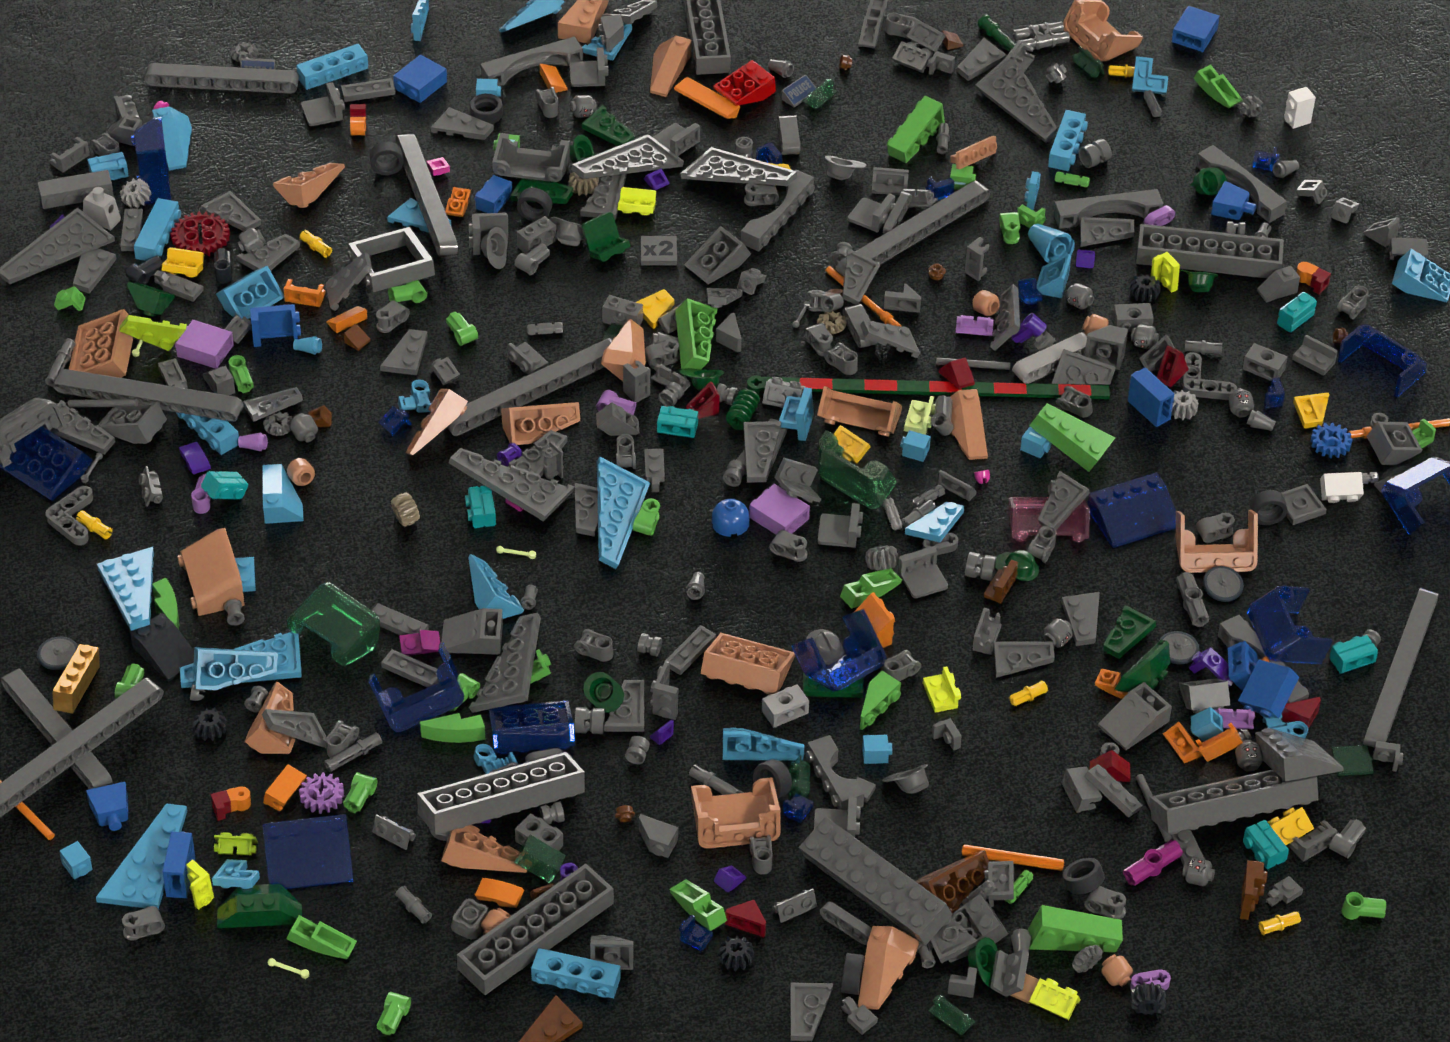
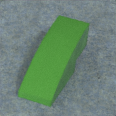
M1211 65L1197 71L1194 80L1208 95L1220 104L1230 108L1243 101L1223 74L1218 75Z
M891 568L864 574L861 576L860 581L845 584L840 597L851 608L860 606L871 593L874 592L879 598L899 585L902 579Z
M164 578L152 584L156 613L158 615L163 613L179 630V615L175 594L168 580Z
M457 713L420 721L422 738L457 743L485 740V726L481 715L461 719L460 714Z
M687 879L669 889L678 903L709 931L727 921L723 907L712 901L708 892Z
M300 915L286 938L312 951L348 959L357 942L321 921L317 925Z

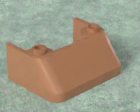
M824 386L817 416L823 418L824 423L835 425V422L876 430L879 431V435L889 437V434H894L902 406L895 401L892 404L833 391Z
M1248 510V529L1237 530L1233 535V544L1195 545L1194 534L1189 530H1185V515L1180 511H1176V545L1180 567L1189 573L1207 572L1216 566H1226L1234 569L1236 572L1254 570L1257 566L1258 514L1253 510Z

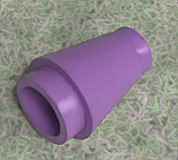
M261 432L239 436L238 446L240 448L262 451V449L267 448V436Z

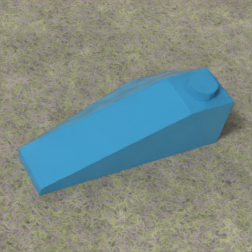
M282 464L263 465V511L265 524L303 521V504Z
M723 728V760H804V744L744 728Z

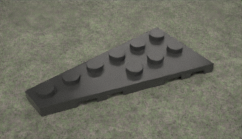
M713 147L709 148L681 172V179L788 186L798 177L797 171Z
M462 448L451 456L449 464L543 522L573 492L575 487L569 484L568 487L560 485L557 480L551 479L549 481L541 478L539 474L512 465L511 467L501 465V461L495 459L493 462L483 459L482 455Z

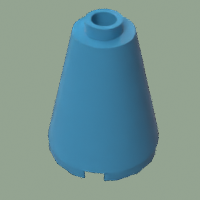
M1034 224L1028 231L1029 239L1048 264L1067 254L1072 255L1074 251V240L1066 232L1041 224Z

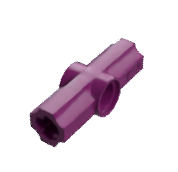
M1170 840L1158 849L1148 850L1142 859L1123 871V875L1130 885L1135 886L1149 876L1159 875L1162 868L1182 856L1183 851L1175 840Z

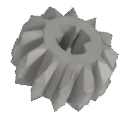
M133 178L131 182L127 181V184L122 186L120 196L126 206L138 209L140 205H144L145 201H149L151 191L145 181L140 178L137 180Z
M1174 391L1171 416L1174 415L1175 419L1181 418L1182 421L1184 418L1190 419L1192 416H1195L1198 408V400L1195 394H1190V391Z

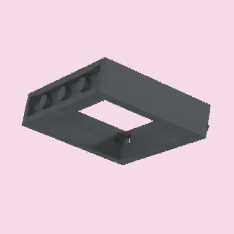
M410 227L348 243L349 251H347L350 261H354L355 258L364 252L368 255H374L407 246L417 260L416 262L376 273L371 268L365 275L364 280L366 286L369 285L373 292L435 275L433 259Z

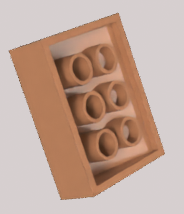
M124 309L78 326L75 339L76 345L73 348L69 370L118 378L126 376L133 337L119 331L120 325L129 315Z
M720 633L704 652L701 674L706 675L710 679L718 678L725 680L729 684L737 683L744 685L747 689H759L766 694H775L784 683L795 657V652Z

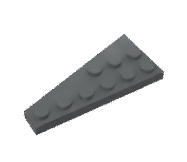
M1013 52L975 84L977 90L1045 143L1057 134L1058 128L1046 111L1042 101H1040L1029 79L1024 74Z
M645 135L572 164L571 170L581 178L586 179L659 170L661 168L683 167L684 161L650 135Z
M76 208L0 267V277L7 283L12 284L115 241L114 236L79 208Z
M538 613L519 617L510 633L511 639L508 643L504 644L502 655L496 658L485 678L486 684L483 689H479L476 702H472L469 707L472 713L528 701L541 620Z

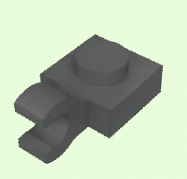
M1288 876L1273 886V889L1268 892L1270 898L1266 899V902L1274 906L1283 900L1287 904L1302 895L1303 889Z
M850 996L842 1000L844 1005L841 1008L849 1015L847 1021L860 1034H864L877 1023L878 1018L864 1005L858 1008Z

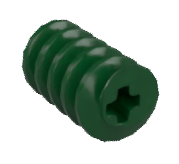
M742 389L738 392L726 414V421L732 428L744 430V422L750 421L752 414L757 408V404L760 402L759 395L749 389Z

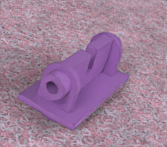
M957 316L956 333L992 336L994 320L990 319V317H977V320H973V316Z
M1214 709L1223 717V728H1230L1228 724L1232 722L1236 729H1254L1253 719L1255 712L1251 711V709H1237L1236 712H1233V709Z

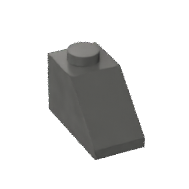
M1292 266L1275 270L1257 288V292L1265 302L1295 294L1298 291L1300 276Z
M226 366L202 374L213 393L228 396L235 393L234 378Z
M640 814L639 831L648 850L655 855L669 858L678 841V827Z

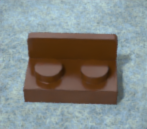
M1011 560L1008 566L998 569L984 593L985 598L1002 603L1017 578V561Z

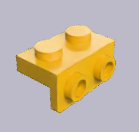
M170 247L167 252V259L162 263V271L174 275L180 273L185 274L187 277H195L203 270L204 253Z
M841 425L831 438L828 436L824 438L828 444L827 447L832 452L836 453L838 451L847 462L853 461L856 464L871 447L867 442Z
M1292 807L1283 812L1284 817L1279 819L1277 816L1267 821L1285 845L1293 842L1292 838H1299L1314 829L1303 807L1296 810Z

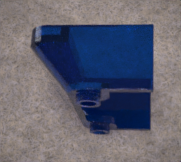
M155 117L134 131V135H131L132 146H136L140 174L136 175V179L140 178L145 181L151 191L149 201H145L144 204L156 203L158 198L171 200L162 118Z
M1369 325L1358 326L1341 342L1338 362L1340 363L1363 344L1404 369L1398 376L1395 397H1399L1426 372L1427 363L1419 355Z
M1432 457L1388 480L1382 486V494L1408 535L1412 534L1424 523L1415 509V506L1422 501V494L1417 487L1442 474L1450 484L1449 461L1439 457Z
M1278 586L1250 604L1247 614L1264 653L1269 659L1280 662L1322 664L1333 642L1332 639L1313 637L1312 632L1306 626H1295L1289 614L1299 613L1310 591L1309 588Z
M864 609L843 616L844 622L851 634L843 642L847 655L827 667L812 637L791 645L804 674L808 678L831 691H838L884 665L887 660L885 651Z
M444 642L439 644L438 649L444 661L437 669L439 683L413 695L403 698L400 690L394 687L382 691L375 674H370L368 682L392 730L402 732L420 724V721L434 718L463 703L464 691Z

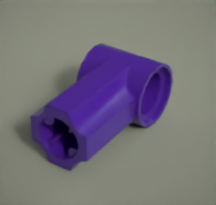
M1031 313L1020 324L1018 333L1012 335V340L1015 343H1022L1032 336L1038 337L1044 332L1047 325L1034 313Z

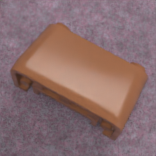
M1074 0L1063 22L1064 31H1067L1070 37L1097 61H1108L1139 46L1143 37L1138 32L1131 31L1127 35H1121L1106 21L1110 10L1102 0Z
M225 528L215 530L180 551L181 555L177 556L179 566H183L184 570L187 571L193 591V597L190 598L192 608L197 610L198 616L225 610L224 605L231 599L240 600L242 606H245L240 573Z
M763 778L755 781L752 786V792L712 796L709 786H691L697 837L701 847L717 848L749 844L750 836L761 838L771 835V841H775L780 836V806L773 778Z

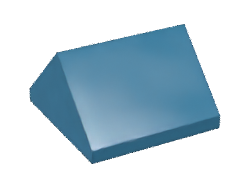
M1070 254L1042 267L1035 288L1037 294L1062 298L1070 271Z

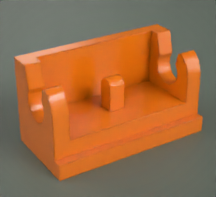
M288 279L284 286L285 302L316 307L321 306L325 296L323 284H320L318 290L294 286L291 284L293 280Z
M1232 722L1228 724L1230 729L1203 743L1200 739L1196 740L1199 751L1207 762L1243 743Z
M287 765L265 792L263 803L281 811L289 798L301 786L307 775Z

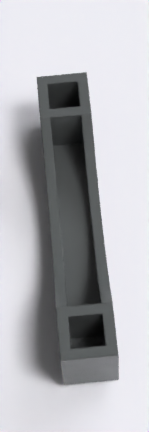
M574 36L480 64L481 78L498 79V86H502L518 72L538 66L539 64L570 66V62L583 61V48Z
M1212 145L1198 153L1196 167L1200 170L1203 168H1218L1223 171L1228 181L1250 193V197L1256 204L1257 214L1270 223L1285 214L1287 201L1283 197L1275 193L1217 147Z
M795 170L798 177L786 186L787 195L783 203L770 214L750 220L741 230V242L756 251H760L763 246H766L770 238L777 234L778 229L786 224L788 218L794 215L796 209L814 192L813 176Z
M1158 189L1055 201L1054 217L1059 229L1078 226L1081 217H1093L1104 213H1128L1146 218L1151 212L1162 208L1163 201Z
M1240 615L1220 623L1218 637L1228 648L1245 641L1257 653L1259 660L1267 656L1270 663L1285 666L1283 661L1277 658L1272 649L1262 641L1260 635L1255 633L1249 623ZM1297 681L1287 703L1308 699L1309 692L1299 681Z

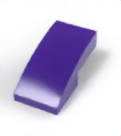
M197 442L179 447L180 454L186 460L187 468L192 474L211 469L203 450Z

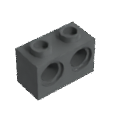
M546 216L517 231V247L525 254L537 244L543 243L549 246L557 241L556 225Z
M530 813L515 828V842L544 860L549 861L563 847V833L558 828L547 824L542 818Z

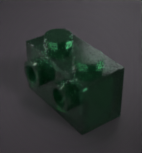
M529 835L521 846L514 863L551 883L559 872L566 855L536 837Z

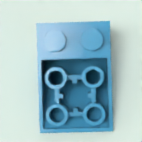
M1410 249L1398 260L1392 281L1393 285L1408 294L1444 302L1448 301L1450 295L1449 272H1446L1413 249Z

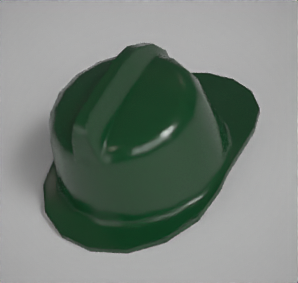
M585 135L576 136L574 142L570 145V160L572 163L595 155L592 144Z
M1203 168L1194 176L1190 186H1193L1200 195L1217 196L1227 178L1223 171L1218 168Z
M1179 269V271L1188 274L1190 289L1198 293L1208 292L1212 287L1214 278L1218 277L1214 273L1189 272Z
M685 368L679 371L680 374L690 377L693 386L699 391L710 381L713 382L717 389L719 376L724 374L722 370Z
M1028 551L1005 552L997 556L995 566L997 570L1003 569L1004 566H1008L1011 560L1018 562L1016 579L1031 581L1038 576V565L1032 554Z
M604 672L593 673L584 683L585 696L597 708H604L605 712L610 713L616 711L623 703L624 690L608 674Z
M984 937L979 940L976 946L970 949L968 962L970 967L977 968V973L982 981L991 988L995 956L998 950L992 939Z

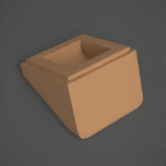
M1026 974L1023 990L1010 996L1030 1004L1029 1000L1039 979Z

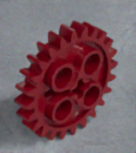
M198 211L197 215L191 213L190 217L184 215V220L178 219L179 223H174V228H171V239L175 248L203 252L210 256V252L214 253L217 249L223 248L222 246H227L230 236L228 223H225V219L221 220L220 215L215 217L214 213L210 216L207 212L201 215L200 211ZM200 224L202 227V244L199 243L198 225Z

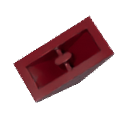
M1167 345L1157 378L1163 384L1172 387L1189 369L1183 353Z
M966 357L950 361L939 369V373L958 389L975 384Z
M710 381L686 405L687 409L698 411V419L719 414L720 395L713 382Z
M1320 697L1287 703L1282 711L1283 717L1281 720L1286 723L1301 721L1309 728L1318 714L1321 702Z
M1113 750L1089 762V770L1099 764L1116 781L1130 782V763Z
M755 900L726 909L725 916L727 921L725 925L762 937L765 936L766 920Z

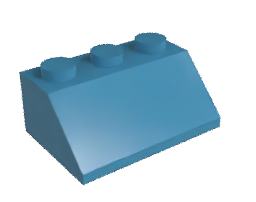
M268 266L255 270L216 293L224 310L233 317L238 315L241 319L243 316L247 319L251 318L250 308L271 306L284 298V294Z

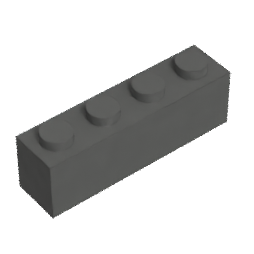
M108 170L38 182L43 209L81 203L95 187L103 188L105 194L114 197Z

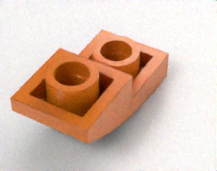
M453 187L451 198L448 199L446 215L463 217L470 200V189Z
M1101 669L1095 681L1097 687L1122 699L1129 693L1115 689L1121 679L1119 672Z
M482 878L475 896L478 900L494 901L502 907L517 908L524 889L503 881Z

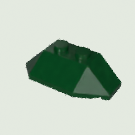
M1161 639L1121 677L1115 689L1121 692H1130L1143 682L1154 689L1159 682L1158 679L1162 681L1168 674L1166 669L1170 664L1169 643Z
M281 884L254 885L249 889L237 887L217 909V928L294 925L298 916H302V904Z

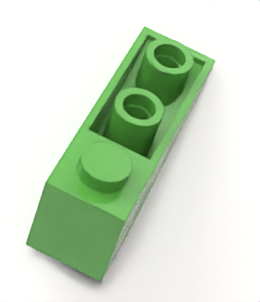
M881 671L869 683L861 714V730L867 725H871L880 713H884L893 701L896 702L901 695V682L884 671Z

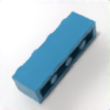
M157 199L134 244L135 259L147 261L156 255L158 257L162 256L163 247L168 243L169 235L172 232L171 228H174V223L181 217L178 202Z

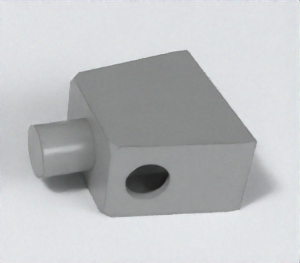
M95 187L84 198L83 212L101 227L111 231L121 221L115 198L105 194L103 188Z

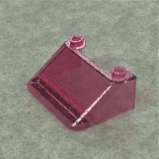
M1049 497L1008 498L1011 537L1015 538V541H1026L1028 535L1038 534L1040 528L1043 527L1039 524L1038 518ZM1085 499L1056 530V535H1071L1073 537L1072 540L1077 542L1089 539L1090 508Z

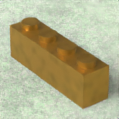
M81 644L78 646L53 689V710L67 713L74 712L100 667L98 647Z

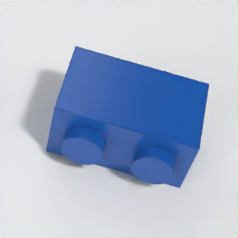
M493 175L489 181L485 182L484 187L476 193V209L485 213H497L511 197L512 182Z

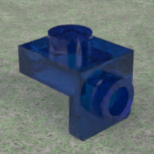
M930 177L927 180L926 190H931L934 193V198L940 200L954 193L955 182L952 178L936 183Z
M1035 278L1018 280L1019 298L1024 303L1033 305L1038 301H1042V294L1037 289Z

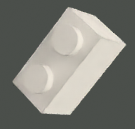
M1307 87L1288 93L1284 119L1293 129L1311 123L1315 96Z
M1361 472L1323 474L1320 478L1322 500H1328L1329 503L1339 502L1347 499V502H1355L1364 494Z

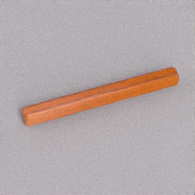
M963 845L962 855L966 857L985 850L988 860L1013 861L1014 864L1062 871L1064 867L1063 859Z

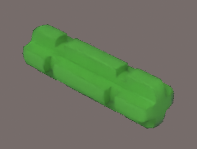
M1056 172L1055 175L1056 182L1062 183L1063 181L1064 184L1075 186L1079 184L1081 187L1086 188L1090 181L1089 177L1082 176L1080 178L1079 175L1068 173L1064 175L1063 172Z
M1024 870L1021 873V877H1018L1014 882V899L1005 900L1009 904L1014 903L1017 899L1016 897L1033 880L1032 872Z

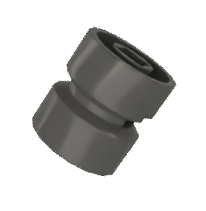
M1098 139L1092 142V144H1087L1081 147L1078 152L1080 161L1086 168H1091L1105 162L1112 156L1111 148L1105 139Z
M969 552L965 576L972 578L980 576L983 580L992 581L997 557L990 555L982 557L980 553Z
M576 707L575 733L586 734L587 731H591L592 734H603L605 709L593 708L589 711L587 707Z

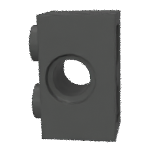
M612 295L608 296L602 307L603 323L622 328L631 318L639 326L643 321V304Z
M1150 303L1114 305V326L1128 329V332H1132L1133 328L1139 324L1153 326L1154 318Z
M1254 343L1245 355L1243 370L1276 383L1286 368L1288 356Z

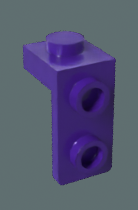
M1210 647L1203 652H1197L1193 656V662L1189 667L1193 673L1207 667L1217 678L1227 681L1228 687L1232 686L1233 681L1229 678L1228 663L1215 650Z

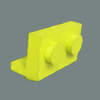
M622 187L618 210H622L623 213L639 212L641 215L653 214L656 203V191Z

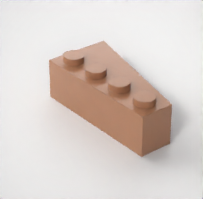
M577 0L558 22V38L567 39L575 36L578 42L590 44L609 0Z

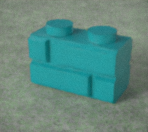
M1302 292L1279 310L1277 324L1288 332L1294 331L1315 314L1316 299Z
M661 406L657 420V433L689 438L695 437L698 426V411L679 409L673 406Z
M209 471L201 487L205 492H208L207 494L212 499H241L248 488V483L242 479L238 472Z
M487 486L469 487L468 495H465L466 507H470V509H467L468 521H472L474 528L495 526L496 514L492 490Z
M1368 635L1362 637L1355 636L1350 641L1335 643L1331 648L1330 660L1336 665L1337 670L1341 674L1376 662L1378 649Z
M1266 820L1245 829L1243 838L1245 847L1254 852L1257 861L1264 862L1266 869L1287 860L1289 849Z

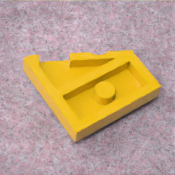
M663 289L636 303L643 304V318L654 329L657 326L658 318L666 314L674 306V299Z
M1329 393L1294 397L1293 403L1304 428L1322 426Z

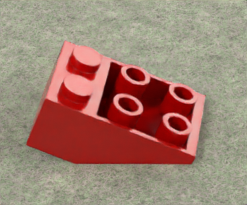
M753 60L713 86L716 91L735 106L763 101L776 92L775 77Z

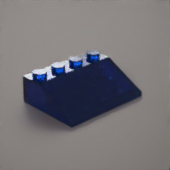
M41 426L14 443L17 451L10 454L12 463L6 467L0 464V468L53 501L84 474L93 460L76 447Z
M1157 472L1089 494L1087 509L1113 548L1176 528V509L1165 483Z
M568 701L488 709L494 753L508 754L511 751L524 753L533 749L542 751L555 747L567 749L570 746H575L574 723Z
M346 814L263 824L269 884H281L285 889L353 881Z

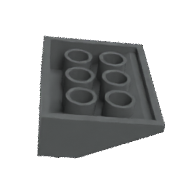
M1265 728L1261 732L1255 733L1256 743L1260 745L1263 761L1284 781L1343 771V766L1312 740L1272 728Z

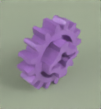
M315 773L313 779L307 777V783H301L302 788L299 789L300 801L304 803V808L311 807V812L317 809L319 814H321L326 809L329 813L331 807L337 809V803L342 804V798L344 797L343 783H339L338 777L333 779V774L326 777L325 773H322L318 777Z

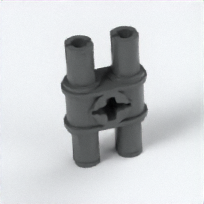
M1062 21L1050 24L1043 22V24L1029 25L1027 28L1013 30L1015 41L1020 40L1035 50L1054 47L1056 44L1068 43L1070 41L1069 33L1063 30L1064 25Z

